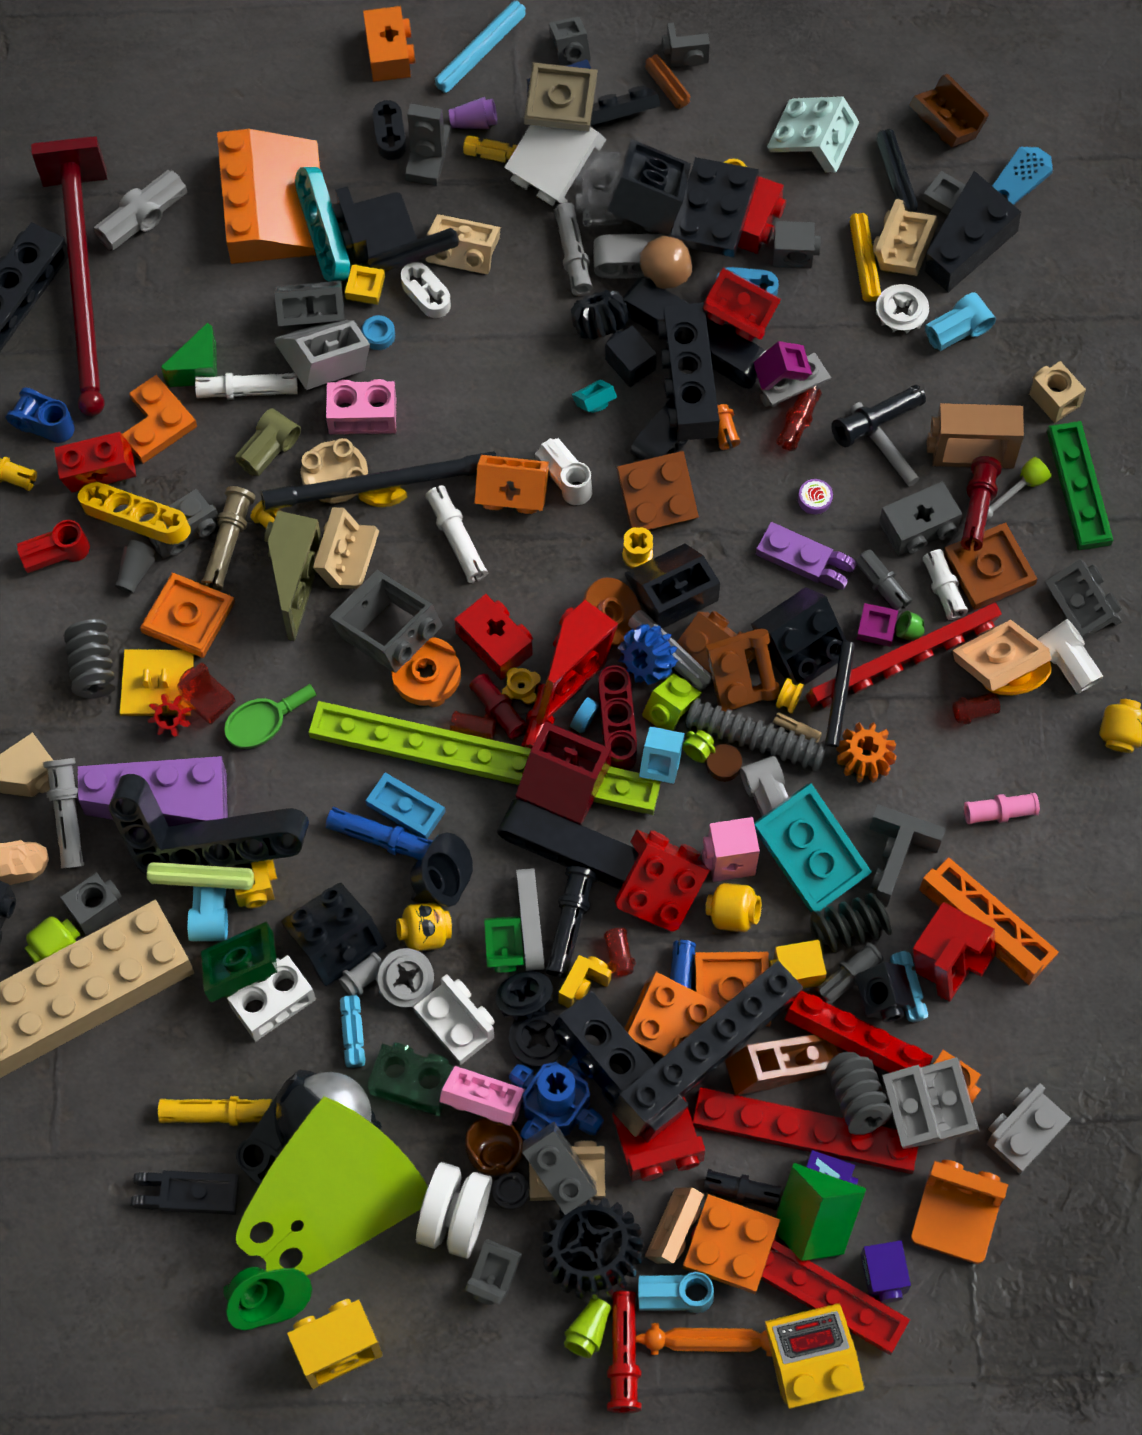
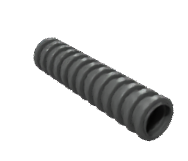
M698 698L692 702L686 718V728L688 729L696 727L697 731L705 730L710 736L717 734L720 740L725 737L728 738L729 743L737 741L741 747L746 744L749 745L750 750L758 748L762 754L766 751L770 752V757L778 755L781 756L780 760L782 761L790 759L791 764L796 765L799 762L802 763L801 767L803 768L811 766L814 772L821 768L827 750L825 741H822L820 744L816 742V738L812 737L808 740L805 739L806 735L804 734L796 736L795 731L784 732V727L776 729L772 723H769L767 726L763 724V720L755 722L751 716H748L746 719L743 718L742 713L734 715L730 709H727L725 712L722 711L721 706L713 708L710 702L702 704L701 699Z

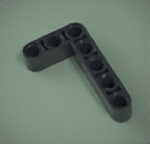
M126 774L119 778L109 804L111 816L136 867L145 875H147L148 865L152 862L225 867L292 857L301 852L309 825V820L305 813L294 808H286L168 826L149 784L144 778L136 774Z

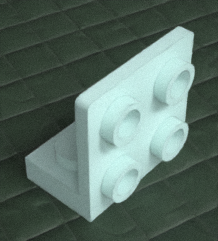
M843 96L793 98L788 101L767 148L770 152L812 151L825 173L837 172L859 121Z

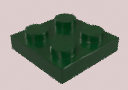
M267 921L201 951L204 993L210 1002L222 997H230L238 990L255 982H263L278 972L274 935Z

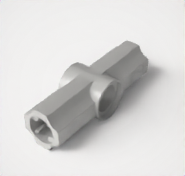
M167 170L144 189L135 188L128 191L121 199L119 208L94 227L95 234L106 248L115 250L139 230L146 232L153 229L161 220L163 211L187 193L186 186L173 170Z

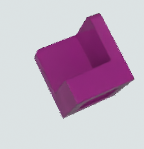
M778 341L753 362L762 390H770L783 378L805 381L812 375L804 346Z

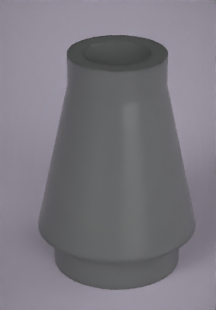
M130 540L128 546L123 547L115 587L124 592L134 594L136 587L155 562L153 557L155 549L142 542Z

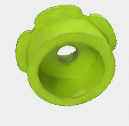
M698 730L696 733L693 731L686 733L685 737L687 739L683 743L682 748L690 758L703 763L711 752L715 754L714 740L708 733L702 730Z

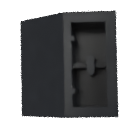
M686 543L625 572V577L649 617L657 625H661V628L719 601L720 581L705 557Z
M807 587L751 623L753 630H768L770 660L784 678L791 679L794 685L801 683L805 686L836 665L839 660L841 642L847 641L827 597Z

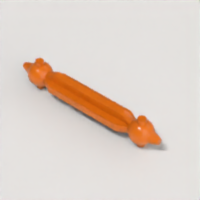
M652 1323L650 1329L636 1336V1342L644 1344L651 1350L652 1355H658L659 1350L664 1346L674 1351L752 1352L761 1347L766 1351L767 1356L772 1357L767 1330L759 1333L751 1328H673L664 1332L659 1328L658 1323Z

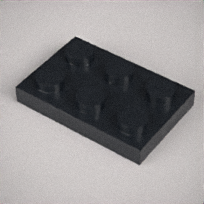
M695 157L687 182L684 201L674 222L670 237L679 239L689 249L734 257L759 179V169Z

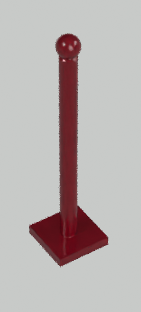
M95 136L31 144L32 156L43 187L62 185L81 393L78 398V408L84 415L96 416L103 411L105 401L100 393L82 182L108 180L107 169L98 139Z

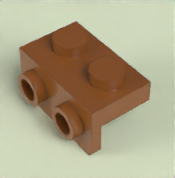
M714 610L711 613L698 612L677 643L704 669L711 673L705 645L743 634V632L739 631L736 634L727 627L730 622ZM753 647L744 649L747 664H749L752 659H756Z

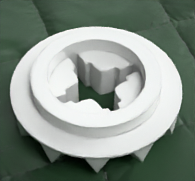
M905 284L890 286L877 299L876 315L881 319L882 326L887 325L891 327L893 333L897 330H904L908 334L911 329H920L923 322L927 320L929 314L928 300L919 289ZM897 305L901 308L909 306L908 315L903 312L897 314Z

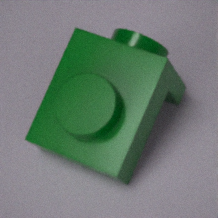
M521 916L485 918L487 967H494L495 972L516 971L517 965H524Z

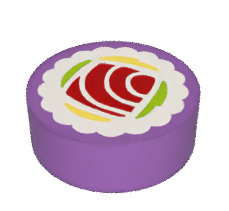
M810 479L804 482L798 494L799 506L809 514L825 512L830 507L833 499L831 487L820 479Z

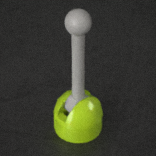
M1032 457L1024 464L1021 469L1022 480L989 506L987 520L992 518L993 512L1025 485L1037 487L1051 478L1049 469L1039 458Z

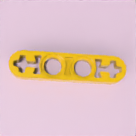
M93 482L85 485L78 493V500L87 515L166 544H178L184 541L191 532L190 525L184 513L180 510L100 482ZM120 505H128V507L121 512H113L114 509ZM147 514H155L153 518H151L148 521H139L143 516Z

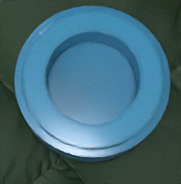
M372 316L362 325L361 332L369 342V348L386 349L395 340L394 324L385 316Z
M587 697L576 712L570 727L579 733H584L599 709V703Z

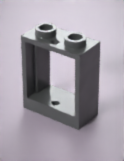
M376 570L329 616L340 638L394 673L408 662L443 626L432 603L379 570ZM390 603H393L414 617L383 646L361 631Z

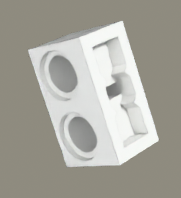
M288 955L281 960L276 958L278 972L271 975L267 980L259 983L255 982L238 990L234 995L227 997L231 1009L255 1042L316 1000L313 988ZM283 979L294 981L292 988L287 991H279L275 988L277 983ZM253 1000H260L264 1003L263 1007L257 1012L251 1013L245 1010L247 1004Z

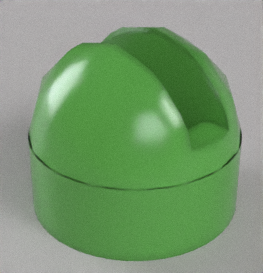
M910 611L903 612L895 626L896 636L909 641L922 637L925 632L924 620L919 615Z

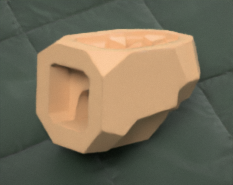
M22 840L0 843V881L13 885L34 880L41 875L49 861L46 847L37 842H23Z

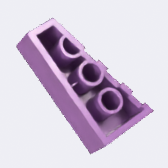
M221 756L78 766V801L85 815L113 819L109 811V804L119 778L126 774H136L144 778L149 784L168 826L228 817L227 774Z

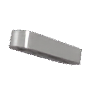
M535 869L516 870L526 971L543 970L544 957Z

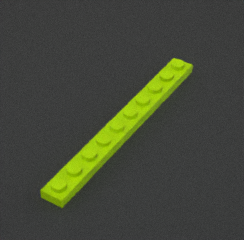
M321 701L317 703L309 729V736L313 739L516 785L520 784L531 748ZM610 766L593 802L654 815L661 781L639 777L640 773Z

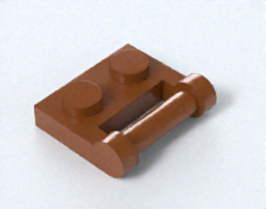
M756 629L705 645L718 706L722 707V711L726 712L727 709L733 710L761 700H775L779 697L781 692L778 682H775L768 650V644L770 643L768 630ZM751 647L755 651L761 684L753 687L744 649Z

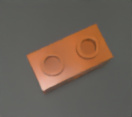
M401 6L364 10V24L373 82L411 77L410 64H415L413 44L407 45L406 38H411L409 18L403 19Z
M481 455L477 464L474 504H481L483 508L489 510H501L503 507L517 508L518 512L533 514L537 510L543 511L546 501L549 462ZM508 481L514 482L515 491L509 490Z

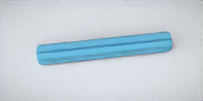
M518 1L511 2L435 77L436 87L444 93L449 92L525 16V7Z

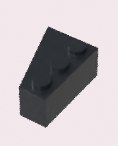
M974 171L927 252L925 272L942 288L950 292L1018 232L1021 211Z

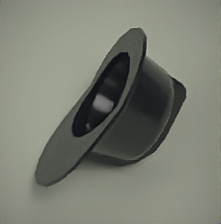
M449 832L439 834L431 842L424 856L412 867L410 881L414 890L411 897L413 902H435L451 907L455 906L460 900L473 872V860L465 842L456 834Z

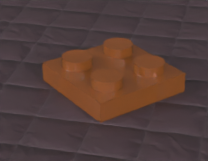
M684 451L616 467L630 529L633 527H643L649 530L699 518Z
M1006 522L984 532L983 546L978 551H974V540H972L970 551L961 546V541L944 547V556L954 575L957 576L959 584L974 610L1036 585L1037 577Z

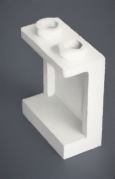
M530 125L504 168L513 174L510 179L511 181L526 190L529 185L539 190L536 196L551 206L556 201L560 204L567 203L568 200L564 198L593 149L596 148L600 151L606 139L591 127L590 132Z

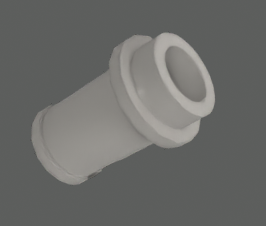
M373 952L352 970H344L342 972L343 976L339 979V982L349 995H355L356 993L361 995L363 988L376 978L379 963L382 961L381 958Z

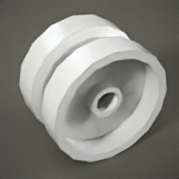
M440 1162L433 1174L422 1203L416 1243L435 1249L443 1242L449 1228L447 1238L449 1253L468 1259L475 1246L485 1216L491 1192L492 1177L473 1172L466 1178L459 1193L462 1179L460 1168Z

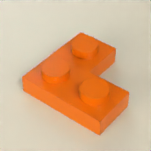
M157 375L129 393L131 400L146 418L122 435L129 442L132 452L142 464L197 427L193 416Z

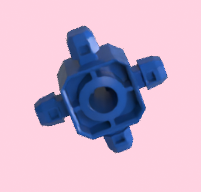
M574 1055L568 1061L566 1067L557 1062L543 1064L536 1076L533 1075L534 1070L524 1065L517 1064L509 1075L511 1084L525 1089L522 1094L525 1118L528 1120L521 1131L523 1142L552 1122L556 1123L564 1136L569 1135L576 1124L579 1125L581 1131L589 1135H596L603 1126L604 1120L602 1116L592 1108L587 1110L590 1105L588 1082L585 1081L586 1076L580 1070L578 1060Z

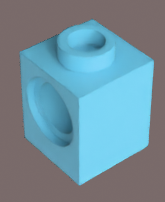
M650 726L644 744L639 777L674 784L680 764L685 733Z

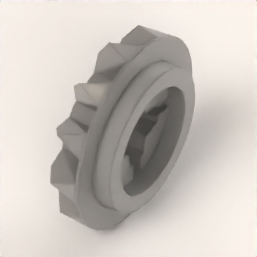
M402 948L389 952L385 959L379 963L378 975L375 979L378 982L379 993L390 1004L399 1007H412L431 992L434 972L431 963L421 952L410 948ZM398 967L403 971H414L416 969L408 979L410 988H407L405 984L393 985L396 979L400 977Z

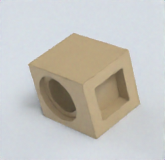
M1059 361L1050 368L1048 366L1041 368L1033 376V384L1029 395L1050 419L1056 423L1081 406L1086 389L1065 365ZM1050 388H1057V389H1059L1061 392H1055V391L1051 390Z

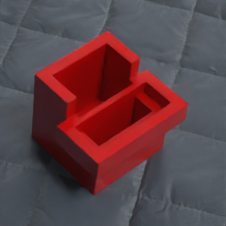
M943 902L913 947L916 973L935 983L937 995L950 1002L969 974V971L982 977L995 957V929Z

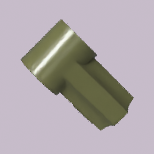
M274 408L267 410L260 418L255 434L235 455L236 462L250 475L259 477L281 450L286 452L293 447L300 436L301 427Z

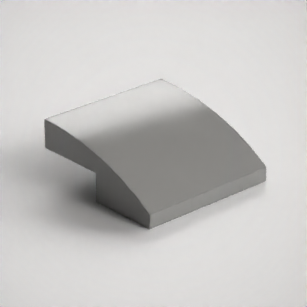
M957 1057L925 1067L915 1065L882 1075L903 1149L980 1132L960 1060Z

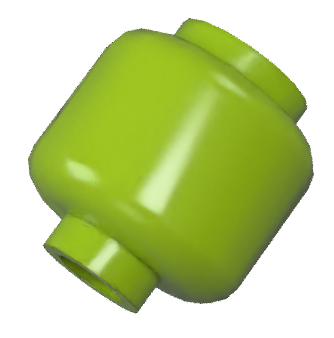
M48 917L27 934L26 941L28 945L24 949L31 959L37 963L75 943L76 939L81 935L68 919L61 923L55 917Z

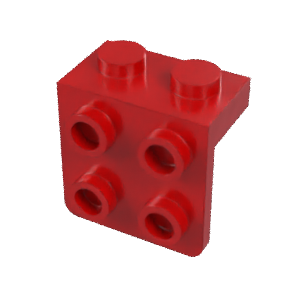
M723 267L704 301L703 309L707 311L706 317L722 326L725 321L736 326V334L753 342L755 337L760 340L763 339L765 329L781 298Z
M636 830L630 842L639 855L615 899V904L621 911L669 931H676L682 924L710 870L699 858L700 852L691 846L681 844L680 847L670 844V840L666 836L651 830L647 834Z
M688 1107L679 1119L648 1143L642 1136L635 1138L613 1113V1120L632 1181L639 1179L642 1181L654 1180L663 1176V1172L677 1168L678 1171L689 1170L697 1167L700 1162L704 1161L706 1149L702 1137H697Z

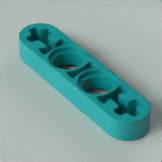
M300 167L295 176L296 191L322 275L329 282L345 281L350 273L349 257L323 174L318 167Z

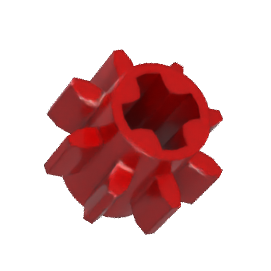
M165 693L161 695L163 704L151 703L149 705L151 709L155 710L154 717L147 721L148 723L156 722L160 726L157 732L158 735L163 734L166 729H170L171 734L175 737L179 735L177 726L189 727L191 725L189 721L185 720L186 713L192 711V707L184 708L180 704L183 698L182 695L177 696L174 701H170L169 696ZM167 705L170 710H177L178 717L173 719V725L170 720H164L162 717V713L167 712Z

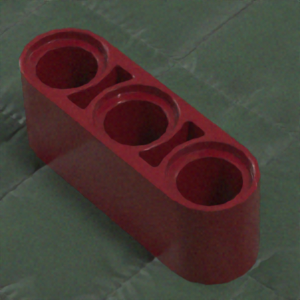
M612 665L601 671L598 682L603 745L611 749V767L629 771L634 767L637 757V737L629 673L623 667ZM610 683H618L622 688L613 691L609 690L606 686ZM613 715H621L626 720L621 723H614L609 718ZM624 747L629 750V753L624 756H618L612 751L615 748Z

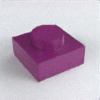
M864 603L856 640L891 647L898 610Z

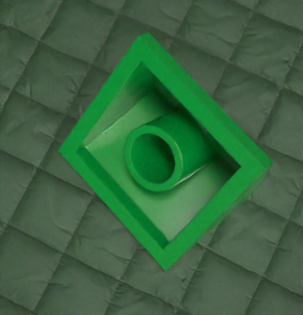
M793 1163L776 1214V1218L780 1219L776 1234L801 1261L843 1255L866 1188Z

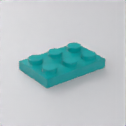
M812 783L806 784L754 822L756 834L810 913L822 910L872 873Z

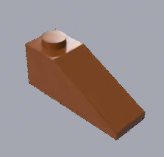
M808 1035L746 1045L725 1061L735 1095L765 1091L825 1074L829 1061L839 1053H843V1049L816 1035Z

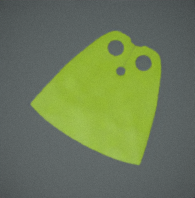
M323 1096L266 1173L243 1214L236 1232V1243L248 1255L262 1257L266 1262L267 1271L282 1269L283 1267L279 1262L281 1254L289 1248H298L301 1250L303 1257L301 1262L294 1268L309 1275L419 1211L428 1186L407 1156L381 1130L349 1107ZM296 1220H301L304 1223L303 1228L298 1232L292 1231V1223ZM260 1222L270 1223L274 1231L269 1240L263 1243H255L251 1240L250 1232L256 1224Z

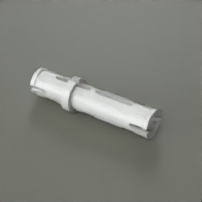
M226 373L225 376L195 377L197 399L227 397V400H234V397L298 395L297 375L295 373L233 376V373Z
M438 486L439 493L436 487L430 489L425 497L437 517L436 525L438 529L444 531L467 577V581L474 583V576H476L477 581H480L487 576L488 571L484 567L462 523L463 515L461 511L455 509L445 486Z

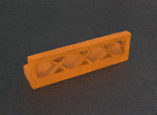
M948 857L937 870L932 868L924 876L919 890L938 907L944 902L995 929V956L1028 985L1058 955L1059 952L951 858ZM948 870L960 880V891L943 877ZM966 886L972 891H966ZM968 898H981L986 902L988 915ZM993 909L1000 915H993ZM996 922H1009L1015 927V939ZM1021 933H1022L1026 938L1021 939ZM1035 945L1046 956L1040 961L1024 946Z

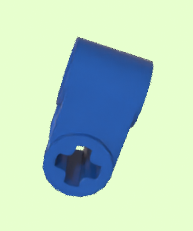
M23 387L20 390L19 401L14 409L9 410L5 416L6 420L15 428L44 437L52 442H65L71 438L75 431L73 420L65 403L42 395L27 387ZM61 419L60 421H58V422H56V423H52V422L55 421V420Z

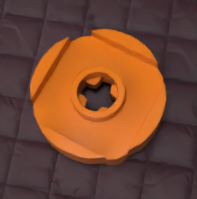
M436 637L429 639L396 673L391 671L393 686L396 692L406 701L420 706L439 707L446 699L453 695L461 680L460 662L456 652L450 644ZM427 664L432 665V672L434 674L427 678L420 677V672L417 669L419 667L425 668Z

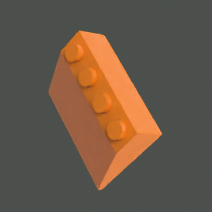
M253 129L217 132L226 242L231 264L316 255L296 191L295 176L300 167H318L320 169L317 141Z

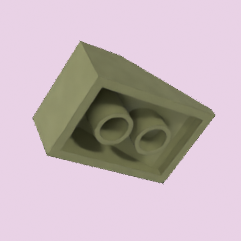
M277 511L274 522H269L267 525L265 542L269 545L268 557L272 560L288 640L295 641L317 572L313 568L314 557L319 550L322 538L318 519Z

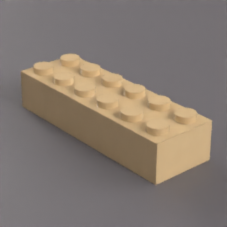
M156 899L0 982V1078L194 974L185 951Z

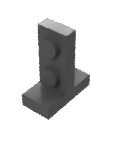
M410 103L407 117L411 153L405 178L406 181L437 186L451 136V125L443 124L442 109Z
M877 804L870 830L889 836L883 852V857L889 859L885 870L877 869L871 888L877 890L876 897L884 906L888 907L910 844L938 853L946 828Z

